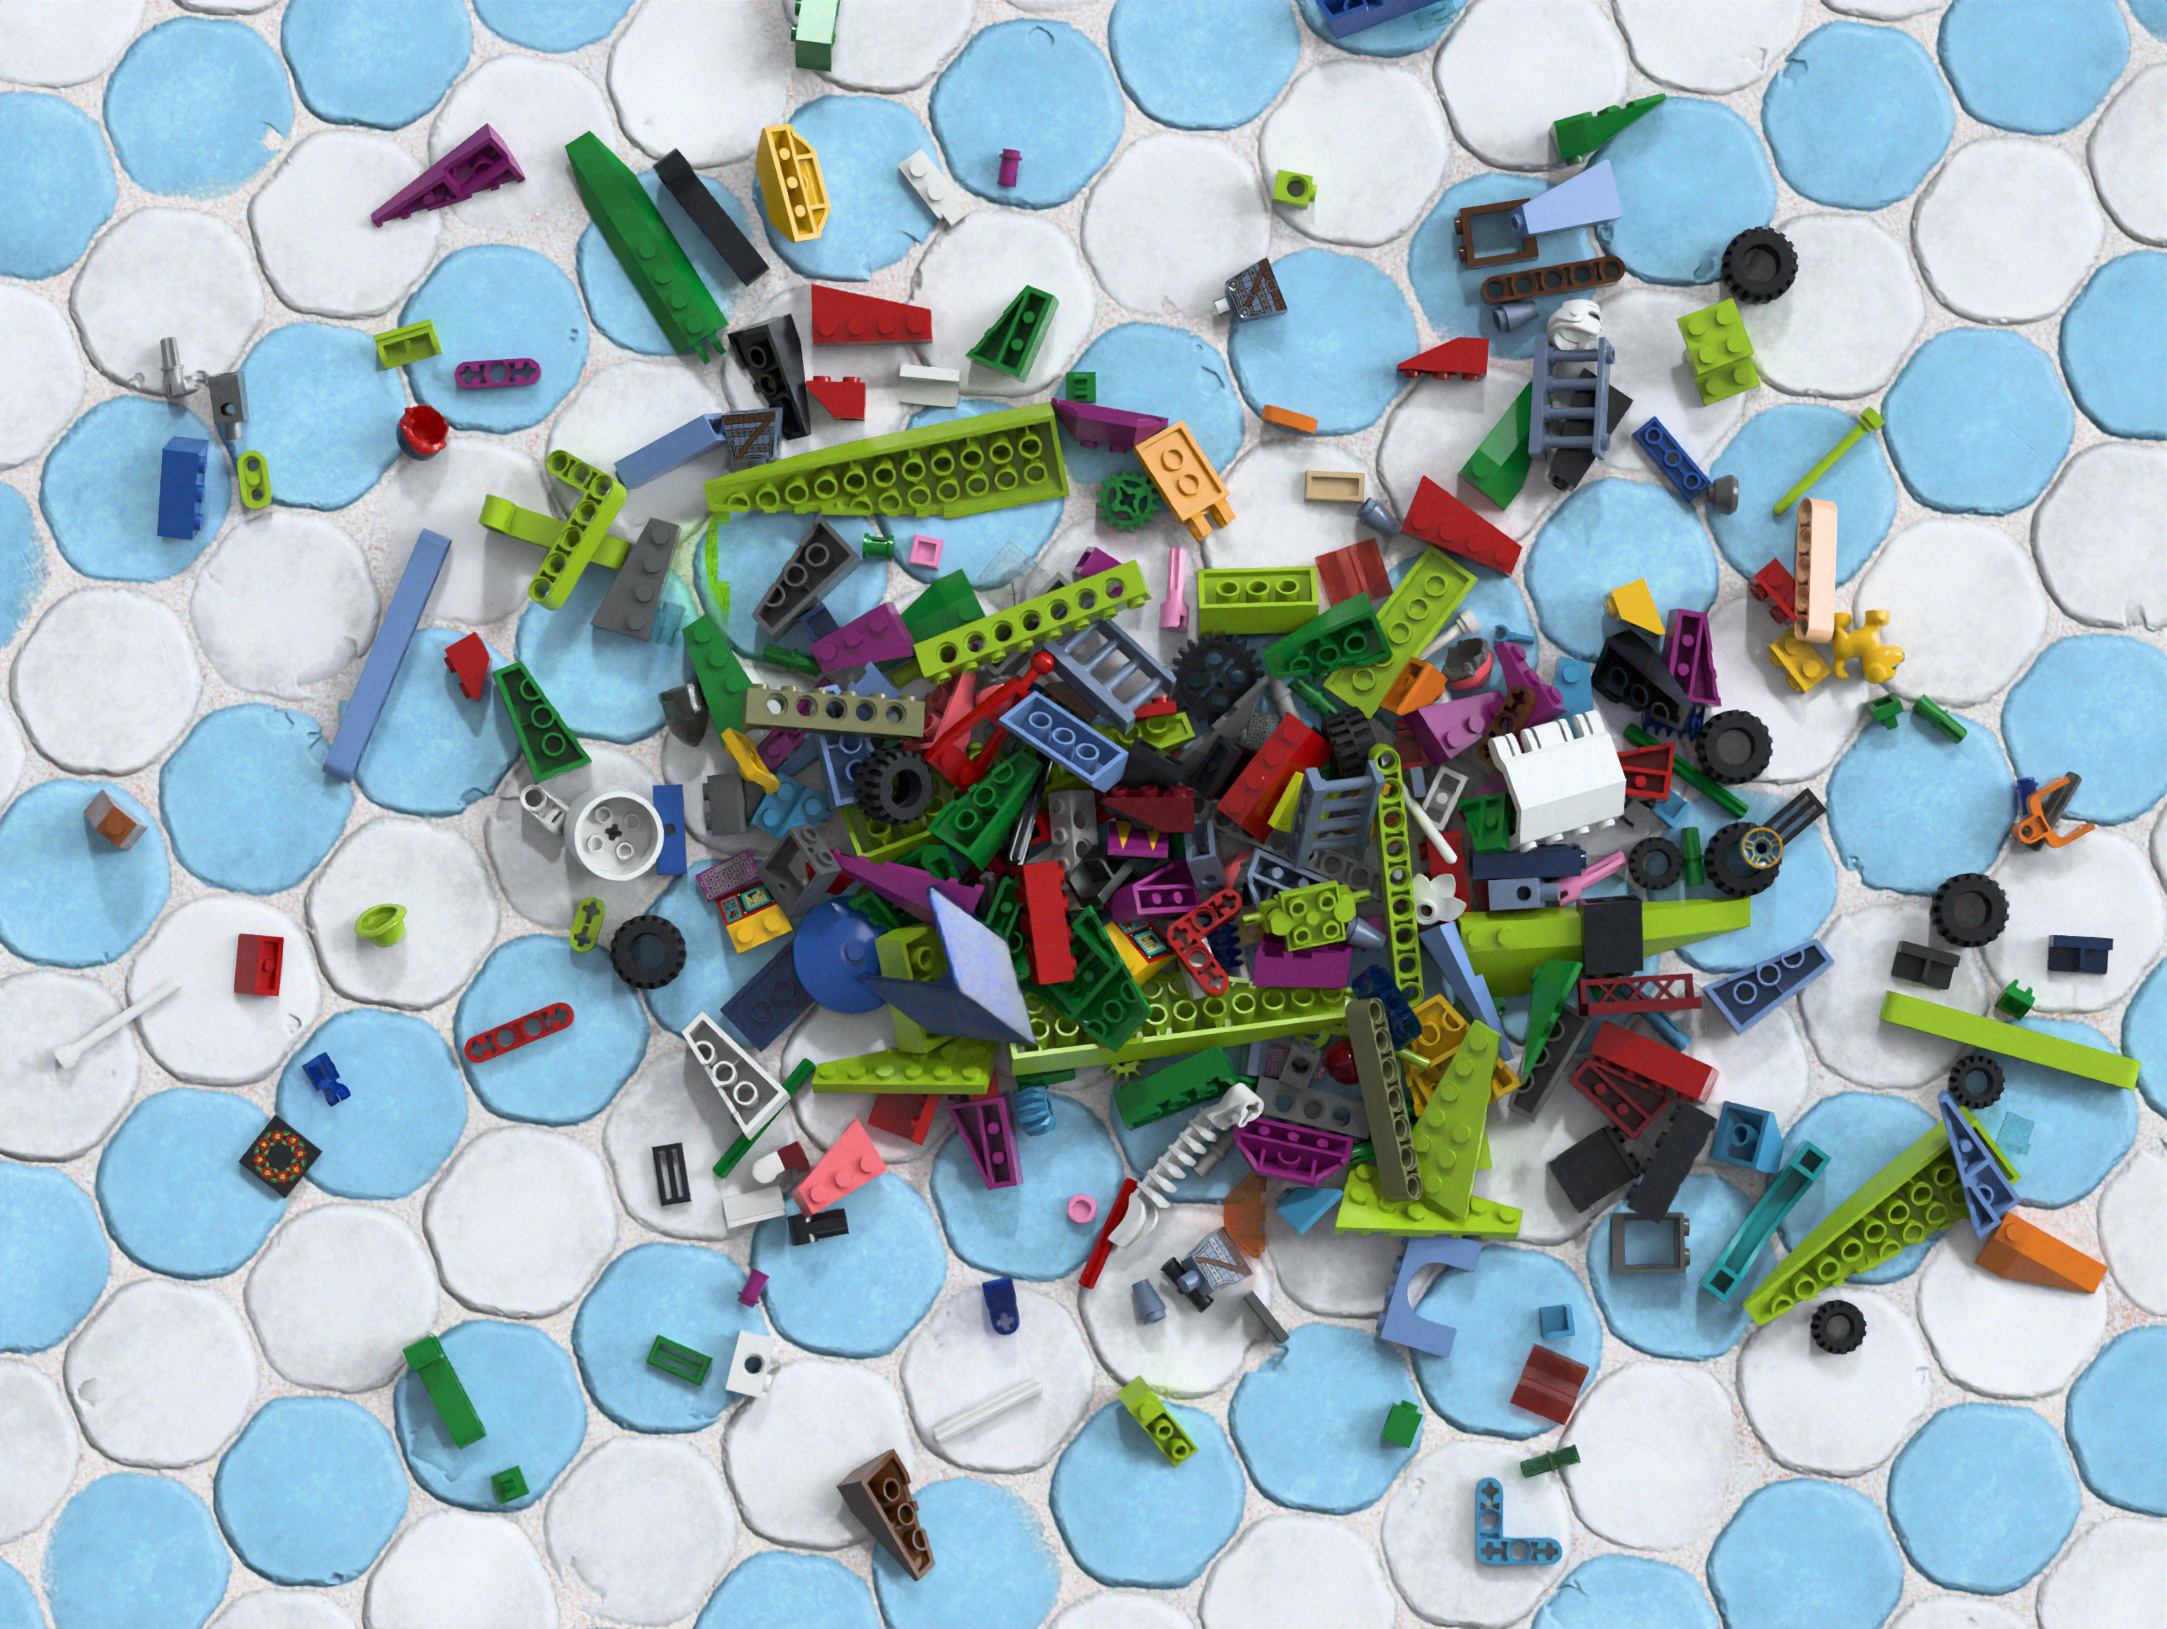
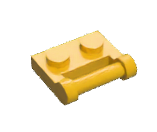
M730 727L721 734L727 744L724 748L729 756L739 763L738 771L742 777L748 782L754 781L760 784L766 794L776 792L780 788L781 783L767 769L756 751L757 746L755 742Z

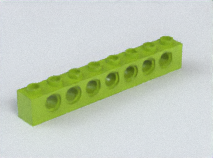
M1134 559L913 646L924 678L930 684L935 683V685L950 681L952 679L951 676L958 673L969 674L979 669V665L989 661L990 663L1001 662L1007 658V654L1015 651L1018 653L1029 651L1035 647L1034 644L1041 641L1052 642L1058 640L1064 632L1072 629L1073 631L1084 630L1090 626V622L1098 619L1102 621L1112 619L1121 610L1141 608L1146 604L1145 601L1152 599L1142 568ZM1115 587H1123L1120 597L1110 598V593ZM1089 597H1094L1095 604L1093 607L1083 609V602ZM1061 608H1067L1065 618L1055 620L1056 612ZM1032 619H1039V626L1033 631H1028V623ZM1006 629H1011V637L1007 641H1000V634ZM978 640H984L983 648L979 652H972L973 644ZM955 650L957 653L956 658L950 663H945L946 654L949 651Z

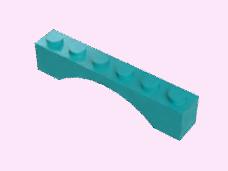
M1803 1140L1698 1284L1726 1303L1774 1231L1816 1181L1832 1158L1808 1140Z

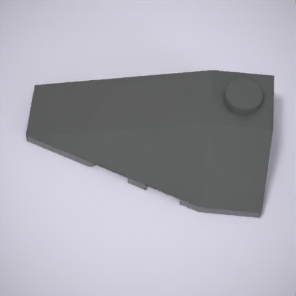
M1267 675L1260 679L1231 709L1212 724L1209 730L1203 733L1177 758L1188 764L1185 776L1190 779L1194 777L1219 734L1239 741L1270 681Z

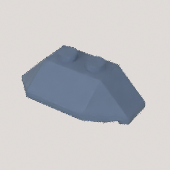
M1258 848L1254 849L1245 874L1255 913L1258 912L1260 902L1274 899L1273 895L1278 894V892L1331 881L1304 868L1295 869L1294 864Z

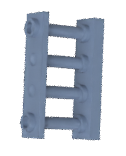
M1599 337L1598 350H1556V347L1547 338H1535L1528 454L1535 461H1547V451H1551L1552 448H1593L1592 453L1598 460H1605V451L1610 449V435L1606 433L1610 364L1615 362V349L1605 337ZM1557 362H1598L1597 378L1555 379L1552 376V365H1556ZM1596 390L1595 407L1553 408V405H1550L1551 394H1554L1555 391ZM1594 419L1593 436H1551V434H1548L1549 423H1552L1553 420Z
M1091 601L1086 609L1093 607L1094 603ZM1098 619L1090 622L1088 628L1076 631L1062 644L1052 641L1043 643L1041 651L1050 653L1054 659L1052 671L1123 736L1133 729L1136 718L1134 711L1157 690L1161 688L1168 696L1174 692L1177 681L1174 673L1167 666H1162L1111 619L1105 621ZM1097 630L1108 642L1083 664L1078 663L1070 656V652ZM1118 649L1130 661L1105 683H1099L1091 675V672ZM1140 669L1151 681L1126 703H1121L1112 692L1135 671Z
M1368 760L1364 776L1325 781V779H1321L1317 767L1305 769L1287 844L1295 869L1307 868L1309 857L1314 851L1352 846L1357 860L1364 859L1366 847L1370 845L1369 835L1380 791L1385 785L1383 773L1378 771L1374 760ZM1361 789L1359 796L1323 801L1327 793ZM1356 808L1355 815L1318 820L1319 816L1326 812ZM1351 828L1350 835L1314 839L1318 832Z

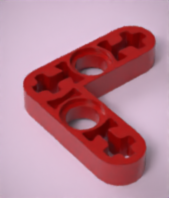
M1224 889L1171 924L1166 933L1168 947L1203 993L1211 998H1220L1227 992L1229 978L1201 940L1239 914L1242 900L1239 893L1232 889ZM1225 898L1227 901L1234 900L1233 909L1227 906L1220 910L1219 916L1221 918L1219 919L1216 910L1222 907L1223 899ZM1201 913L1208 914L1212 918V924L1208 927H1201L1196 923V917ZM1176 931L1179 934L1186 933L1185 942L1189 948L1184 954L1182 953L1185 951L1183 942L1181 940H1173L1174 932ZM1194 953H1200L1205 957L1206 963L1201 967H1195L1190 964L1189 957ZM1210 966L1213 967L1212 969H1210V975L1212 976V978L1215 981L1219 979L1222 980L1220 983V989H1218L1215 986L1211 988L1209 987L1210 978L1205 972L1210 968Z

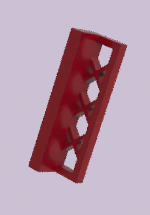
M1692 973L1577 980L1579 1016L1702 1009L1701 997H1694ZM1675 980H1684L1685 998H1676L1668 991V988ZM1659 981H1667V982H1666V984L1663 986ZM1640 982L1636 988L1631 984ZM1647 982H1652L1660 989L1652 1000H1648L1640 992ZM1620 983H1623L1632 991L1625 1001H1619L1612 994V991ZM1603 984H1611V986L1606 989ZM1586 985H1595L1604 993L1596 1003H1587ZM1665 994L1669 999L1660 998ZM1635 996H1637L1640 999L1632 1001ZM1607 997H1608V998H1609L1611 1001H1613V1002H1604V1001H1605V1000L1607 999Z

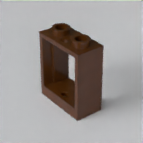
M1530 198L1459 209L1458 217H1454V227L1456 235L1461 234L1463 246H1458L1459 259L1461 264L1466 263L1467 271L1538 259L1539 252L1536 237L1522 239L1523 251L1475 259L1469 217L1511 211L1530 201Z

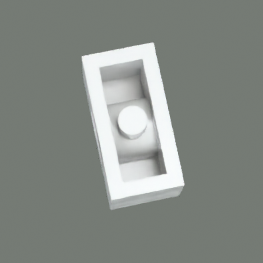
M1441 765L1421 806L1441 833L1444 832L1468 782V777Z
M745 1330L740 1331L726 1390L761 1398L763 1392H769L773 1376L767 1374L770 1363L776 1364L780 1346L775 1345L776 1338ZM751 1356L758 1357L762 1362L761 1370L756 1373L750 1372L746 1368L747 1358Z

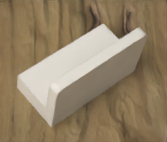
M901 364L899 402L956 408L958 405L960 370Z
M781 1185L722 1198L727 1219V1229L787 1214Z

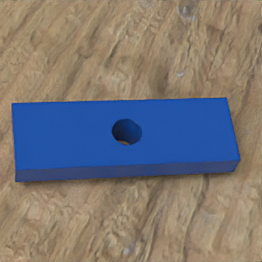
M1656 416L1631 435L1688 503L1703 492L1707 485L1712 484ZM1669 454L1677 457L1676 464H1670L1667 461Z
M683 784L653 786V804L661 818L664 830L663 846L656 860L657 875L688 874ZM669 824H673L676 828L673 835H667L665 832V828Z

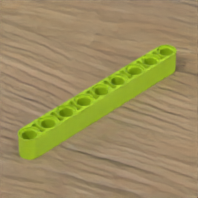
M1379 743L1370 749L1368 760L1375 761L1378 771L1383 773L1385 783L1393 782L1391 793L1382 795L1380 791L1374 815L1391 989L1393 996L1402 1006L1414 1008L1421 1004L1424 998L1401 761L1394 749L1387 744ZM1385 752L1390 753V761L1384 766H1379V756ZM1390 811H1395V821L1391 824H1384L1385 815ZM1394 840L1399 841L1398 850L1394 853H1387L1388 844ZM1395 870H1402L1401 879L1397 882H1390L1391 873ZM1398 899H1405L1404 908L1400 911H1393L1394 902ZM1402 928H1408L1407 937L1403 940H1396L1397 931ZM1405 957H1411L1409 967L1399 969L1400 960ZM1408 986H1414L1413 994L1408 998H1402L1403 989Z
M1886 990L1879 1015L1880 1020L2132 1091H2134L2142 1063L2131 1058Z

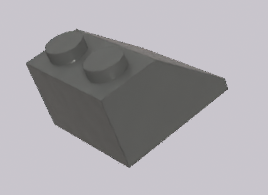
M739 772L707 776L708 783H702L704 801H709L710 812L705 813L706 830H712V836L749 833L745 779Z

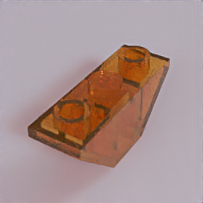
M1251 1170L1224 1196L1223 1227L1252 1258H1259V1252H1265V1234H1259L1260 1222H1265L1266 1204H1260V1193L1266 1192L1267 1177L1255 1175Z

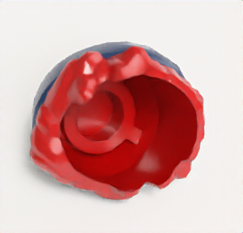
M417 405L413 408L407 407L405 408V414L399 419L396 427L398 445L412 459L418 461L429 460L447 446L445 439L448 434L449 425L445 422V418L432 406Z

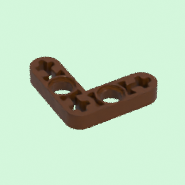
M1521 685L1511 688L1479 744V758L1501 775L1503 773L1494 765L1488 741L1491 738H1495L1496 735H1506L1502 730V723L1508 717L1513 721V728L1509 733L1514 734L1515 738L1518 739L1521 730L1525 727L1537 704V695L1533 689ZM1520 694L1524 695L1523 698L1526 700L1524 705L1518 699ZM1515 709V712L1520 713L1519 716L1515 713H1511L1510 710Z

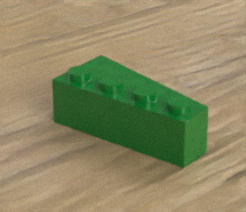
M705 614L683 628L682 632L720 743L725 747L727 744L721 734L730 727L741 734H745L752 729L741 728L742 693L746 688H751L753 683L709 615Z
M522 661L493 671V678L535 785L592 763L591 758L581 747L576 737L564 723Z
M1217 1044L1161 1071L1153 1072L1140 1081L1125 1083L1113 1095L1124 1126L1132 1131L1225 1095L1230 1087L1239 1082L1229 1055Z

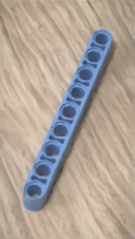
M425 528L421 531L326 757L322 772L348 783H351L449 552L452 539Z

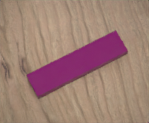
M824 676L813 688L834 684ZM799 702L797 704L798 713L802 716H809V706L806 703ZM772 730L757 746L756 751L770 773L776 771L787 760L786 755L790 750L795 751L805 741V733Z

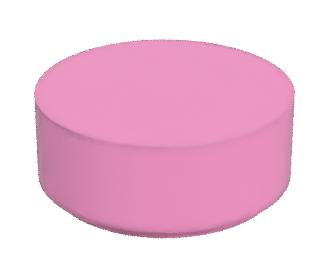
M1087 1194L1073 1196L1067 1205L1069 1217L1079 1224L1090 1222L1097 1212L1094 1199Z

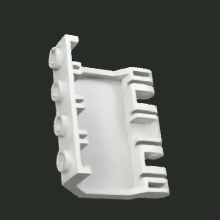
M1591 710L1572 717L1577 739L1573 738L1566 719H1559L1531 727L1530 729L1521 730L1520 738L1525 751L1524 754L1521 753L1516 741L1517 739L1512 733L1489 739L1488 747L1494 765L1504 775L1517 812L1516 833L1509 837L1508 852L1519 849L1521 853L1528 852L1537 848V843L1544 841L1546 845H1552L1564 840L1563 836L1572 834L1573 838L1580 837L1589 833V828L1596 826L1598 830H1604L1616 825L1614 820L1624 815L1626 779L1610 734L1605 731L1597 710Z

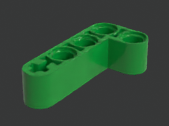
M434 1333L403 1348V1353L414 1372H418L458 1448L461 1450L487 1436L483 1423Z

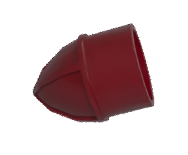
M1350 1038L1339 1039L1327 1051L1325 1057L1326 1070L1336 1082L1344 1085L1358 1084L1360 1082Z

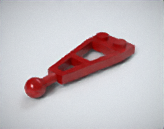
M1045 651L1035 653L1031 658V668L1019 681L1014 677L1009 679L943 733L923 756L924 759L964 794L968 792V788L975 784L986 771L1010 732L998 724L1000 717L993 710L1015 692L1018 694L1008 711L1029 696L1031 692L1027 689L1039 675L1050 673L1054 667V659L1050 653ZM986 717L997 727L975 762H973L953 743Z

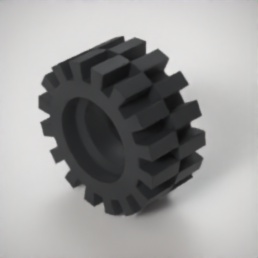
M1967 1056L1956 1062L1957 1065L1955 1067H1952L1950 1071L1952 1072L1951 1076L1948 1078V1082H1950L1949 1090L1953 1093V1098L1965 1107L1984 1109L1985 1107L1992 1106L1995 1101L2001 1098L2000 1094L2005 1089L2003 1087L2005 1077L2002 1075L2001 1067H1998L1997 1062L1986 1056ZM1975 1070L1982 1071L1988 1079L1987 1088L1979 1094L1970 1092L1965 1083L1967 1075Z
M1842 1300L1828 1301L1823 1306L1820 1305L1817 1308L1818 1311L1813 1314V1321L1810 1323L1811 1334L1816 1344L1825 1351L1836 1355L1855 1351L1856 1347L1863 1343L1862 1339L1864 1336L1866 1337L1867 1333L1865 1331L1867 1324L1863 1318V1313L1855 1305ZM1834 1316H1844L1850 1324L1849 1333L1844 1338L1835 1339L1828 1333V1322Z

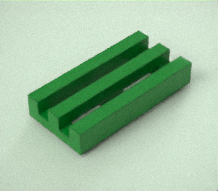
M658 1334L646 1363L701 1386L713 1358ZM660 1343L704 1361L703 1366L659 1348ZM656 1354H659L700 1373L698 1377L656 1360L654 1357Z

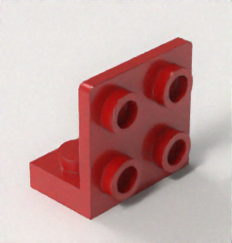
M1774 558L1748 581L1751 585L1749 591L1759 602L1764 600L1771 608L1768 613L1779 625L1783 622L1788 626L1798 619L1794 614L1795 579L1777 558Z
M878 1093L868 1124L909 1139L916 1144L923 1145L942 1094Z

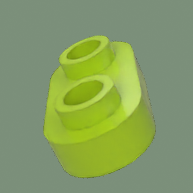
M246 451L240 455L237 461L241 497L249 508L262 510L269 506L273 497L268 461L258 451ZM251 461L258 462L259 466L256 471L249 470L248 466ZM256 490L262 491L263 497L261 500L255 501L253 499V493Z

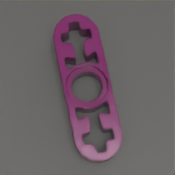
M531 358L463 362L457 366L454 373L458 385L467 390L532 386L540 380L542 375L541 367ZM515 364L514 370L518 371L524 370L525 365L529 364L531 369H536V373L531 374L529 380H526L524 375H515L516 381L511 382L512 371L509 365ZM485 366L484 377L487 381L486 383H481V377L472 378L469 384H467L465 379L461 378V374L466 373V368H470L473 373H482L480 367ZM494 366H503L506 369V377L503 381L494 382L491 380L490 371Z

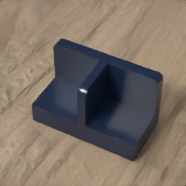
M2049 935L2047 969L2049 971L2106 974L2108 969V951L2113 950V938Z

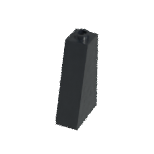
M1586 368L1577 377V379L1597 378L1595 374ZM1609 384L1606 433H1609L1611 436L1634 400ZM1596 390L1573 391L1568 408L1595 407ZM1564 419L1560 436H1593L1594 419ZM1556 448L1547 477L1552 479L1551 484L1562 492L1568 490L1572 493L1596 458L1592 453L1593 448Z

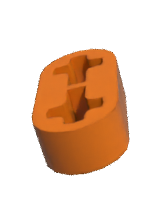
M1267 404L1264 405L1260 418L1268 423L1310 435L1315 434L1319 421L1307 415Z

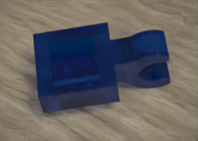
M326 1052L316 1056L302 1066L316 1092L322 1089L326 1101L331 1107L339 1103L340 1099L344 1101L351 1096L347 1086L336 1081L340 1078V1075Z

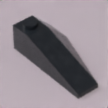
M791 313L770 318L728 333L727 335L737 363L742 370L747 369L755 381L752 386L757 394L762 392L769 403V408L783 407L782 433L787 441L811 435L801 341Z
M1631 629L1606 638L1591 676L1592 687L1607 700L1615 704L1623 703L1630 706L1632 711L1637 713L1645 712L1652 715L1653 719L1680 731L1684 730L1694 705L1654 649Z

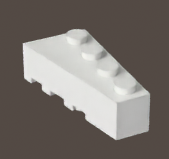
M703 1011L682 1031L688 1044L744 1134L751 1140L791 1099L790 1095Z

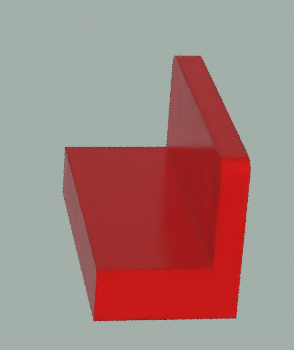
M239 934L234 979L235 993L279 996L284 937Z

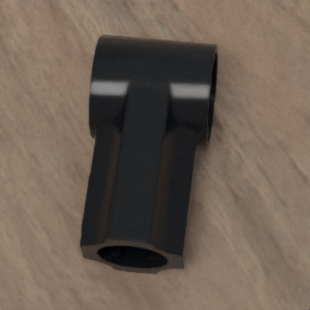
M845 1208L816 1213L806 1219L803 1214L787 1217L792 1246L818 1242V1239L849 1234Z

